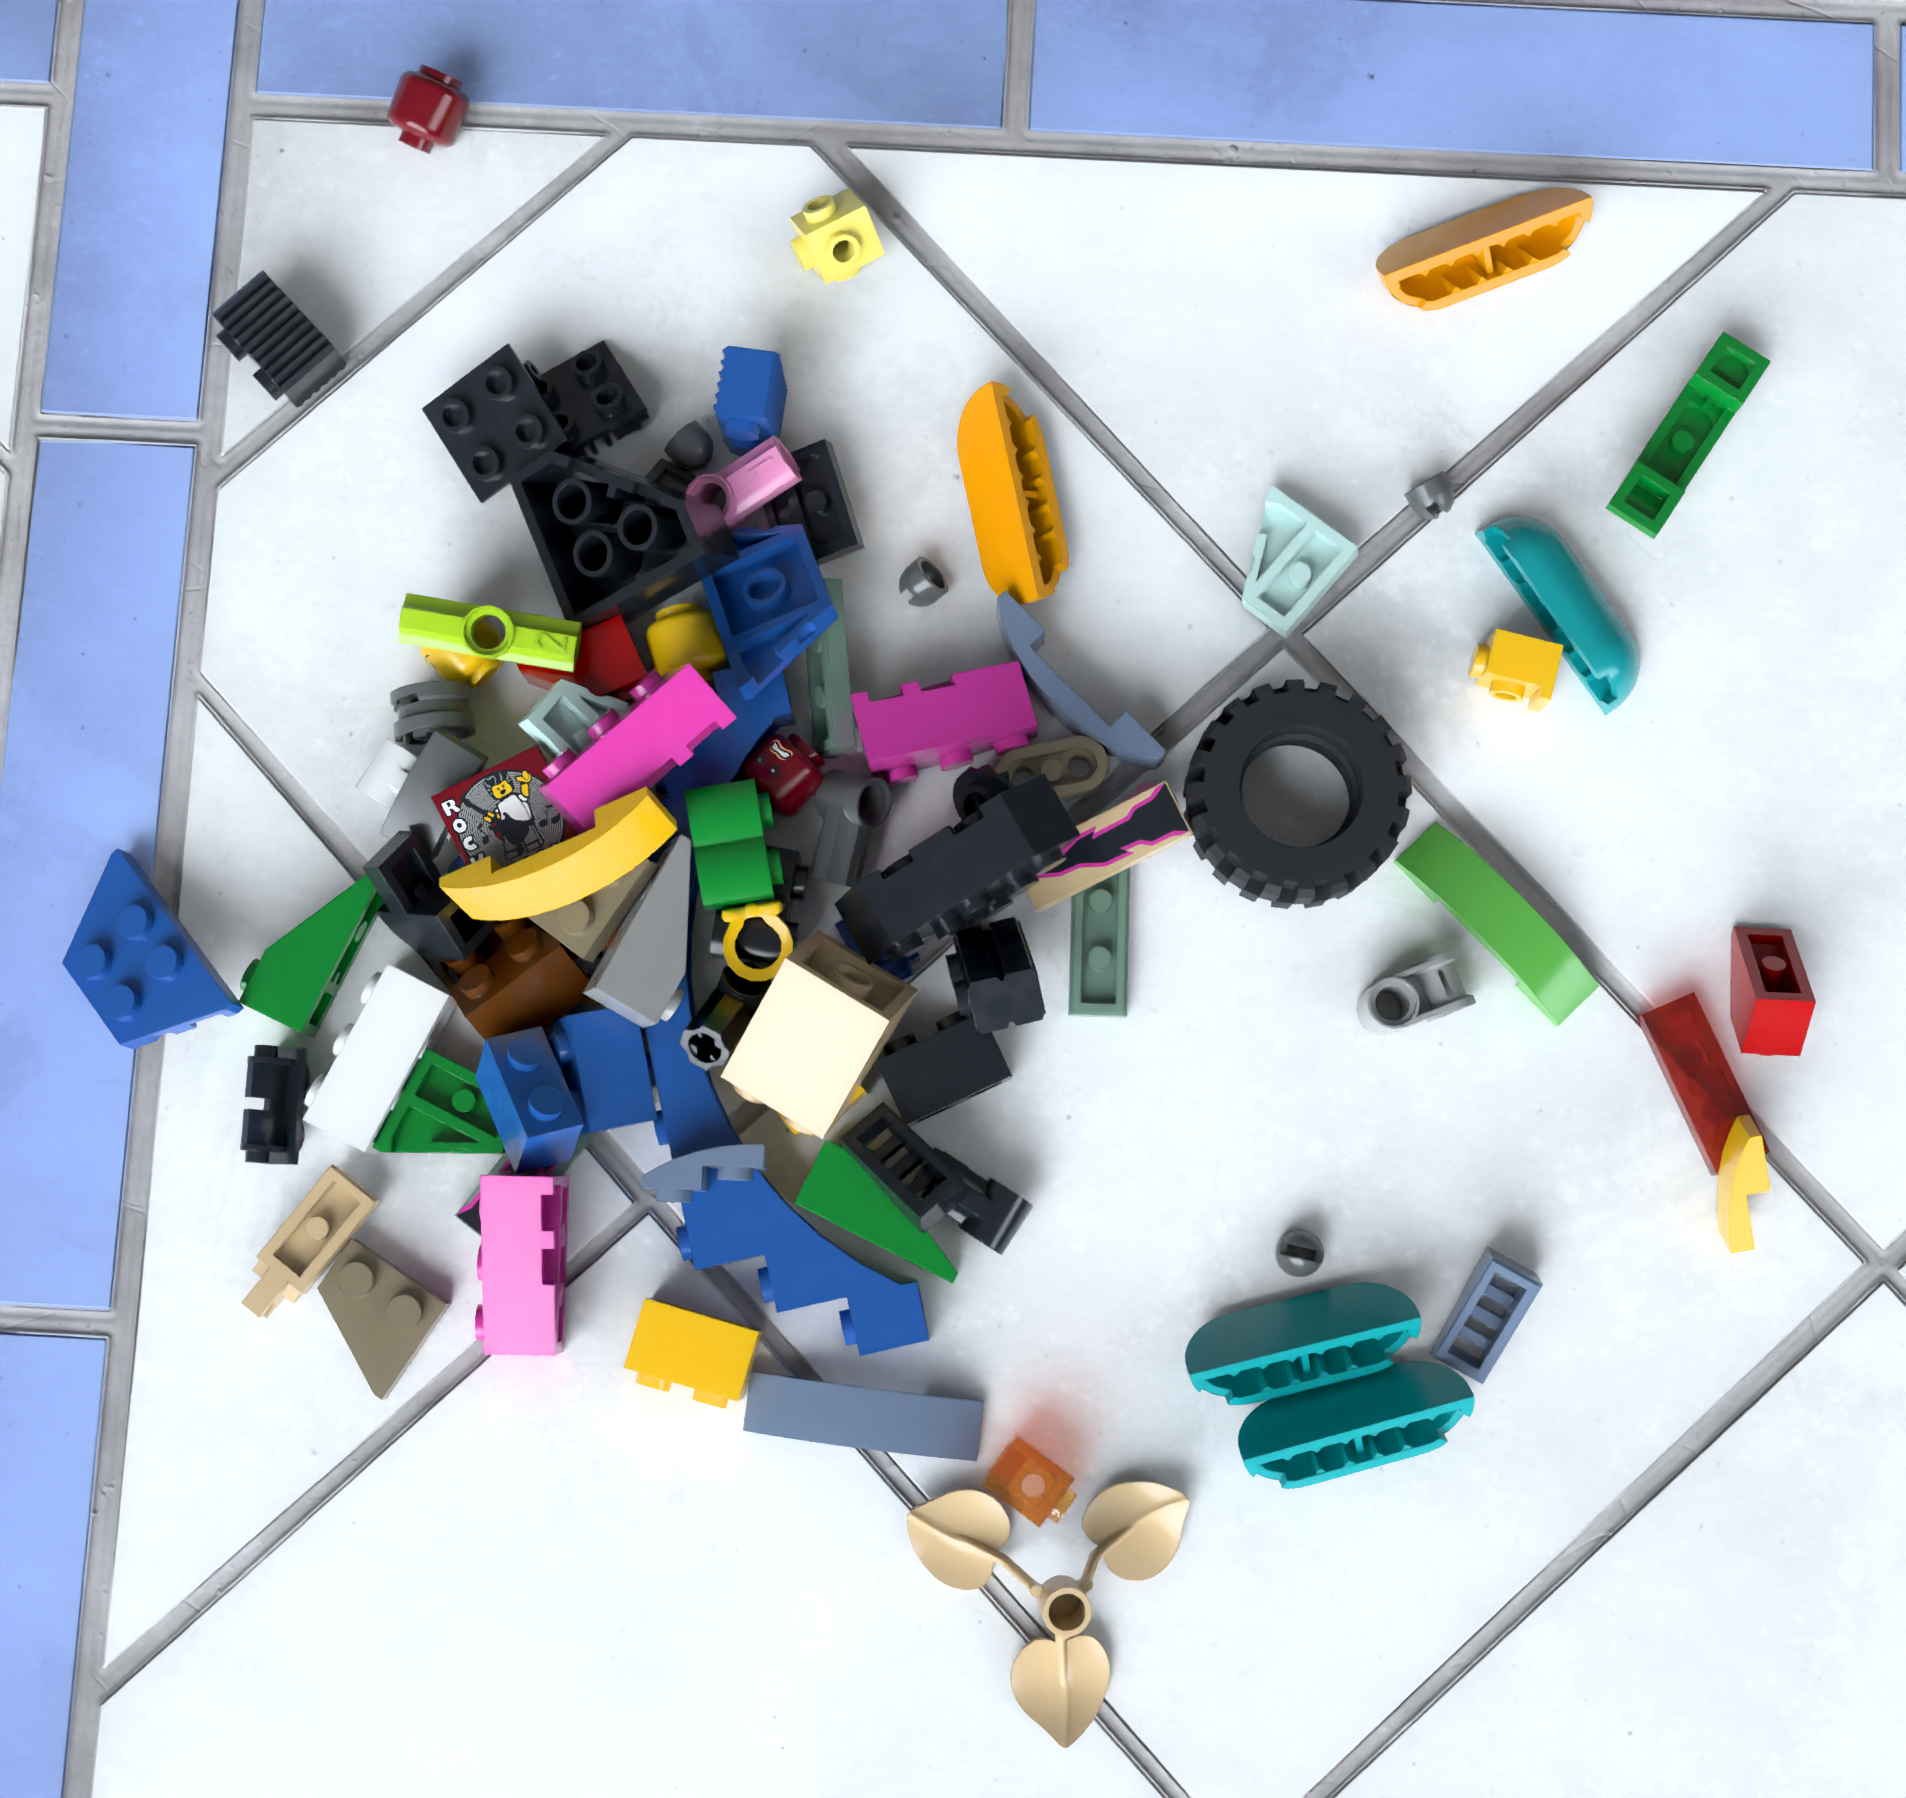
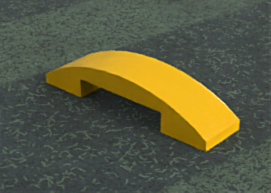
M646 786L594 809L595 828L504 868L491 856H488L440 877L439 885L472 919L510 920L538 915L578 901L631 871L667 841L677 830V822Z

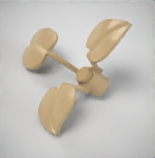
M1125 1481L1103 1489L1089 1502L1082 1516V1528L1086 1536L1097 1545L1089 1554L1082 1577L1079 1580H1075L1070 1576L1057 1575L1049 1578L1043 1584L1037 1583L1009 1556L999 1551L1009 1539L1010 1523L1001 1503L984 1491L970 1488L957 1489L911 1508L907 1514V1529L911 1545L919 1560L943 1584L961 1590L978 1589L988 1582L992 1574L993 1563L996 1562L1002 1565L1026 1587L1033 1597L1037 1598L1039 1611L1047 1628L1055 1634V1640L1036 1638L1024 1645L1013 1661L1010 1683L1015 1699L1022 1710L1047 1731L1061 1747L1068 1748L1085 1732L1094 1720L1103 1703L1110 1680L1109 1659L1099 1640L1089 1634H1079L1088 1626L1091 1620L1092 1609L1086 1593L1093 1588L1092 1580L1098 1562L1104 1556L1110 1571L1125 1580L1143 1581L1156 1576L1169 1565L1175 1556L1180 1544L1183 1523L1190 1501L1179 1490L1153 1481Z

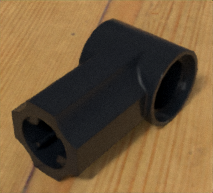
M743 962L745 965L750 966L752 968H759L756 965L750 964L748 962ZM728 965L723 968L717 987L685 1028L681 1036L680 1045L687 1052L689 1062L706 1071L714 1066L725 1067L772 983L771 979L766 981H749L738 976Z
M935 1147L933 1150L964 1179L965 1183L964 1199L947 1215L959 1222L958 1227L1002 1255L1033 1208V1205L990 1177L988 1180H985L956 1158ZM922 1167L916 1174L915 1178H917L923 1171H925ZM935 1183L921 1198L924 1199L939 1185Z

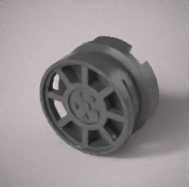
M427 681L405 685L393 690L390 693V702L394 706V712L398 713V721L393 724L395 741L402 742L403 736H405L406 745H426L434 731L440 727L460 740L473 736L476 733L475 719L473 715L468 713L467 703L465 702L472 697L471 686L459 681Z

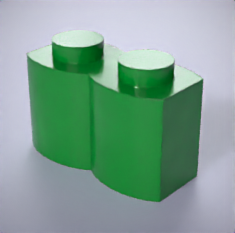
M755 779L684 790L702 903L705 911L746 905L750 902L758 903L775 900L772 885L784 884L778 849L766 850L763 828L774 827L769 792L757 794Z

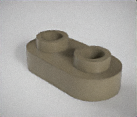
M1072 736L1012 749L1001 757L995 772L1000 774L1007 771L1010 782L1013 785L1012 778L1019 771H1027L1033 778L1045 773L1061 801L1095 792L1106 778L1108 757L1104 748L1096 740L1086 736ZM1076 759L1084 760L1089 765L1090 771L1083 777H1075L1068 770L1069 763Z

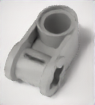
M1452 949L1415 963L1402 972L1383 978L1363 991L1358 999L1356 1008L1358 1019L1363 1027L1371 1033L1378 1035L1392 1034L1423 1021L1431 1022L1476 1004L1474 996L1466 994L1453 963L1457 958L1455 950ZM1379 992L1390 993L1399 1002L1400 1013L1397 1020H1386L1376 1010L1375 1000Z

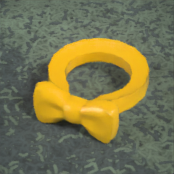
M771 900L758 904L750 902L745 906L729 907L722 910L721 918L724 922H729L723 939V954L728 966L738 976L749 981H766L774 978L784 959L793 952V938L790 930L778 915L783 910V904L780 900ZM751 917H762L778 933L781 940V952L778 959L770 966L764 968H752L745 965L738 958L735 950V940L743 927L744 920Z

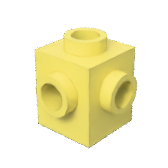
M849 188L834 196L823 195L816 197L804 205L802 212L790 217L797 234L796 238L790 240V244L800 266L804 271L812 268L825 284L831 281L838 282L850 279L861 271L863 265L885 255L866 205Z

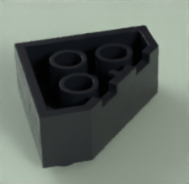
M550 450L508 476L565 620L582 622V631L621 614L626 624L740 558L718 505L597 459Z
M1045 773L994 796L978 806L980 810L960 821L953 829L951 826H946L909 849L908 855L892 863L883 872L881 869H877L858 881L834 904L869 965L889 955L894 963L899 962L925 946L922 939L934 933L939 941H942L970 924L968 919L979 913L984 920L998 914L1014 903L1013 897L1040 881L1037 876L1046 873L1066 860L1062 850L1081 834Z

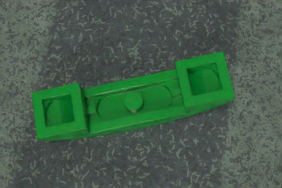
M1723 331L1635 460L1607 504L1606 509L1654 539L1686 492L1685 489L1735 413L1744 404L1771 361Z

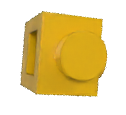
M1496 628L1486 640L1485 645L1476 644L1471 657L1468 676L1476 678L1475 685L1490 688L1489 694L1497 699L1520 702L1523 700V697L1530 698L1528 710L1539 712L1552 698L1564 645Z

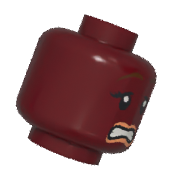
M792 732L788 738L783 735L773 734L742 765L740 775L743 780L755 779L757 794L769 792L772 812L775 811L782 817L791 818L797 815L815 796L816 790L824 778L820 768L825 762L795 733Z

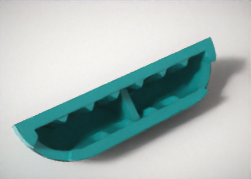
M1525 516L1501 518L1478 530L1475 535L1551 641L1564 645L1562 656L1605 716L1617 709L1628 698L1636 685L1640 670L1638 646L1628 627L1565 540L1548 524Z
M1370 1282L1340 1285L1228 1313L1207 1322L1191 1337L1185 1351V1363L1190 1380L1198 1392H1201L1203 1389L1211 1394L1223 1396L1226 1398L1228 1405L1257 1403L1369 1375L1394 1364L1391 1355L1398 1351L1410 1336L1417 1339L1421 1329V1315L1413 1301L1393 1287Z
M1427 1361L1395 1363L1376 1373L1265 1401L1256 1407L1242 1423L1238 1434V1447L1244 1466L1251 1476L1255 1477L1258 1474L1268 1479L1279 1480L1281 1487L1284 1489L1302 1488L1438 1449L1448 1442L1445 1433L1453 1428L1463 1415L1468 1417L1472 1415L1475 1403L1474 1394L1462 1376L1441 1364Z

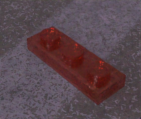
M1692 992L1636 1018L1711 1176L1718 1175L1722 1153L1737 1116L1749 1114L1759 1131L1760 1129L1695 992ZM1762 1135L1764 1152L1767 1154L1770 1150Z

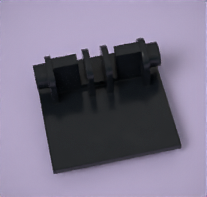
M604 340L541 374V379L535 383L570 439L555 451L588 456L583 446L588 445L595 456L599 454V451L593 442L594 440L602 436L607 446L611 447L614 444L608 434L610 431L613 432L618 441L636 430H642L641 423L650 419L645 404Z
M508 343L422 408L480 503L486 502L509 485L508 476L548 451H555L570 440L535 384L541 379L540 372L529 360L522 364Z

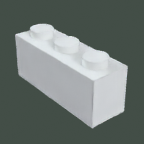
M387 964L383 973L376 972L368 981L361 996V1002L365 1004L354 1025L348 1023L340 1032L333 1047V1054L337 1056L327 1076L320 1075L317 1077L304 1101V1105L309 1107L303 1118L304 1121L363 1152L378 1155L379 1151L374 1149L373 1146L426 1048L434 1051L458 1007L452 996L390 964Z

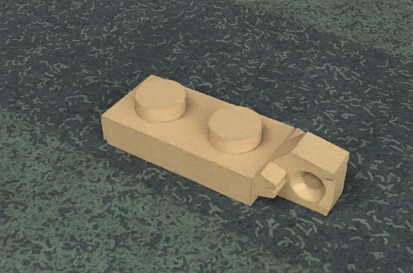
M332 1164L256 1256L259 1261L252 1271L261 1279L243 1299L241 1304L257 1317L268 1318L284 1298L288 1299L291 1303H296L303 1294L308 1293L382 1201L338 1165Z

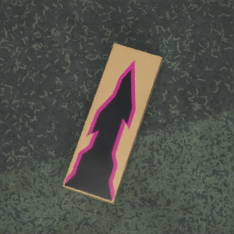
M1164 781L1077 825L1076 828L1081 835L1062 850L1066 860L1046 873L1037 876L1040 881L1026 890L1035 910L1040 913L1192 836L1193 833L1168 783Z

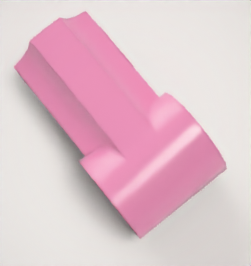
M772 436L716 474H703L696 477L689 484L685 493L711 503L713 497L718 492L724 490L726 504L721 512L729 532H733L734 528L742 527L748 521L752 512L800 482L802 478L799 472L800 469L792 454L786 449L779 438Z

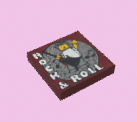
M539 744L431 796L466 866L491 856L504 868L579 835L537 789L548 779L542 771L548 762Z

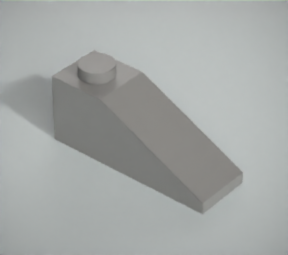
M682 834L668 841L656 861L659 865L629 909L583 991V994L642 1028L658 1024L660 1019L665 1022L668 1021L676 1011L684 995V991L679 989L678 985L686 973L691 840Z

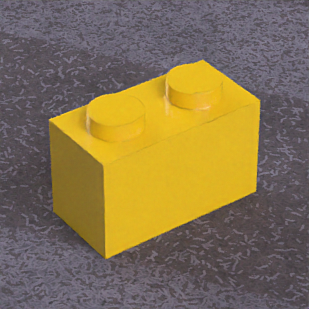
M645 1298L624 1368L638 1372L635 1381L638 1384L669 1392L672 1382L694 1388L693 1400L726 1409L729 1399L738 1402L744 1398L763 1330L655 1298Z

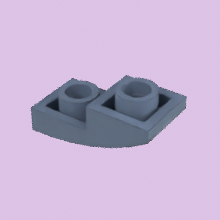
M739 1144L696 1151L668 1161L642 1175L641 1188L656 1190V1201L692 1203V1191L707 1192L709 1168H717V1180L753 1181V1170H768L769 1147L765 1144Z

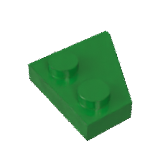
M426 1048L373 1146L374 1149L383 1153L504 1154L506 1152L475 1078L476 1073Z

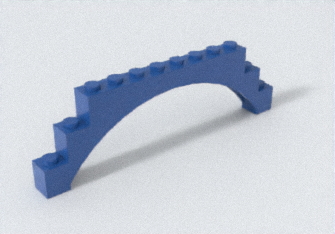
M731 668L712 672L716 688L714 692L737 718L726 728H718L710 733L692 750L694 752L692 757L681 766L676 764L655 784L657 794L667 793L668 798L660 799L659 801L676 819L677 830L649 858L656 862L666 843L680 834L691 840L686 973L678 985V988L684 991V995L676 1011L668 1021L665 1022L660 1019L658 1024L646 1028L640 1027L641 1031L646 1032L650 1052L645 1055L651 1087H657L661 1110L656 1111L658 1120L653 1121L659 1145L669 1144L672 1160L700 1150L743 1144L735 1132L718 1096L709 1069L706 1071L689 1062L687 1052L680 1045V1039L685 1028L696 1015L692 987V933L700 886L684 790L742 781L740 768L769 736L776 734L781 727L795 725L784 669L756 696L747 701L744 700L737 687ZM709 1168L707 1192L692 1191V1203H681L685 1225L676 1227L678 1244L683 1261L693 1259L695 1270H703L765 1256L767 1267L758 1268L761 1293L764 1303L775 1301L777 1313L847 1297L849 1309L839 1311L846 1346L857 1344L859 1356L930 1340L918 1281L902 1285L860 1263L822 1236L797 1213L760 1170H753V1181L717 1180V1168Z

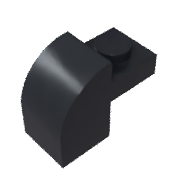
M398 831L362 867L385 902L376 911L379 917L401 940L426 955L440 959L465 961L494 930L495 925L500 924L499 920L472 919L440 888L439 878L442 875L414 831Z

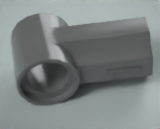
M839 769L830 770L824 774L823 781L815 794L816 808L824 819L810 877L852 887L861 879L872 829L882 825L889 815L892 806V794L887 782L881 778Z

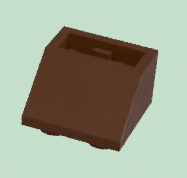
M528 917L499 920L500 924L495 925L494 930L465 961L436 958L433 961L464 1017L485 1041L487 1038L540 1026L545 1030L554 1021L563 1017L588 998L587 995L583 994V991L590 979L579 962L564 944Z

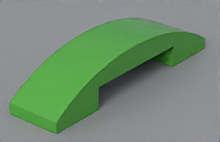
M1437 822L1429 827L1394 861L1433 903L1438 900L1519 981L1515 986L1556 1027L1599 987L1583 963L1544 918L1489 864Z

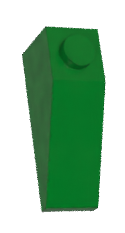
M367 874L268 947L260 960L256 958L249 964L240 982V989L243 990L239 999L241 1004L300 1033L315 1038L378 916L376 911L385 903Z
M826 1140L794 1204L954 1283L958 1272L928 1231L922 1234L901 1213L840 1143L836 1145Z

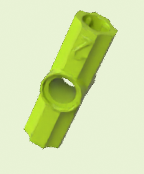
M406 593L399 621V643L573 673L575 672L582 639V622L500 609L492 605L483 606ZM488 617H498L503 622L506 632L503 642L493 649H485L477 639L478 626Z

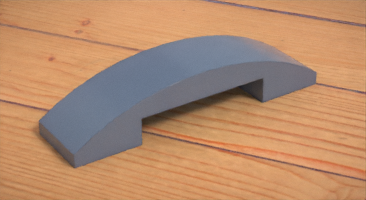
M1005 590L997 598V617L1000 630L1012 661H1019L1025 683L1040 703L1076 736H1086L1096 740L1104 748L1107 755L1137 767L1156 770L1163 763L1167 751L1127 711L1109 726L1036 653L1044 644L1045 629Z
M751 1371L743 1431L867 1450L977 1461L984 1401L933 1394L924 1395Z

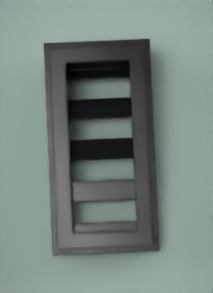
M884 1102L840 1138V1144L922 1234L931 1229L965 1197L964 1179ZM888 1128L893 1135L871 1153L866 1146ZM904 1146L908 1153L887 1169L883 1164ZM921 1165L925 1171L909 1185L905 1186L901 1181L916 1167ZM935 1183L939 1185L922 1201L918 1199Z

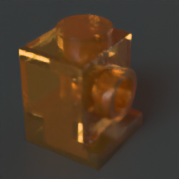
M1015 1433L981 1481L983 1487L994 1493L1039 1528L1047 1517L1057 1524L1077 1496L1076 1493L1069 1489V1486L1075 1479L1074 1476L1018 1433ZM1029 1474H1037L1045 1482L1044 1490L1037 1496H1028L1021 1488L1023 1479Z

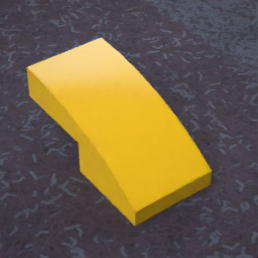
M1749 1114L1737 1116L1729 1132L1718 1172V1228L1730 1253L1755 1249L1746 1195L1770 1191L1762 1135Z

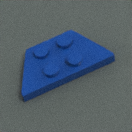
M802 524L776 525L770 529H759L757 527L734 528L732 539L740 558L701 580L737 687L745 701L756 696L839 618Z
M117 848L107 862L62 964L119 1045L135 1049L158 1041L164 1034H180L197 1028L196 1022L219 1014L231 1017L244 1009L242 1004L132 855Z

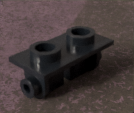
M255 1045L254 1056L247 1057L245 1097L264 1099V1109H244L240 1150L245 1151V1162L267 1165H298L299 1151L305 1137L302 1110L304 1092L309 1083V1068L306 1064L308 1048H279L272 1045Z

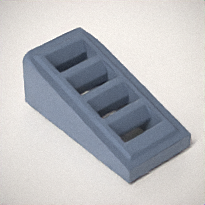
M1487 1246L1430 1351L1431 1356L1483 1384L1542 1288L1543 1284L1539 1276ZM1494 1274L1517 1285L1513 1295L1490 1282ZM1482 1294L1506 1307L1502 1316L1478 1303ZM1471 1315L1494 1328L1495 1330L1491 1337L1467 1325L1465 1322ZM1458 1335L1484 1350L1479 1359L1453 1344Z

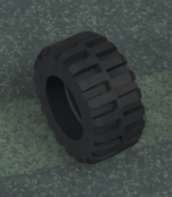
M1303 679L1286 680L1282 688L1273 689L1268 683L1252 689L1249 697L1243 700L1237 697L1223 708L1221 715L1215 721L1212 720L1202 734L1189 763L1190 766L1183 789V797L1186 798V809L1183 814L1196 840L1193 847L1201 861L1207 858L1215 868L1212 873L1214 877L1224 886L1228 881L1241 889L1239 896L1255 902L1257 898L1271 901V907L1289 909L1292 904H1303L1306 909L1322 906L1327 900L1335 897L1340 899L1353 892L1364 881H1367L1389 858L1398 844L1397 839L1400 832L1406 827L1410 810L1406 808V799L1412 794L1411 776L1403 774L1402 765L1407 760L1402 744L1392 745L1387 736L1392 727L1382 715L1373 720L1363 711L1368 702L1354 693L1349 701L1335 695L1337 691L1336 685L1320 682L1317 689L1305 688ZM1293 745L1311 749L1327 758L1340 772L1348 790L1349 808L1342 826L1329 839L1310 847L1288 846L1267 837L1250 820L1242 803V782L1249 765L1269 748Z

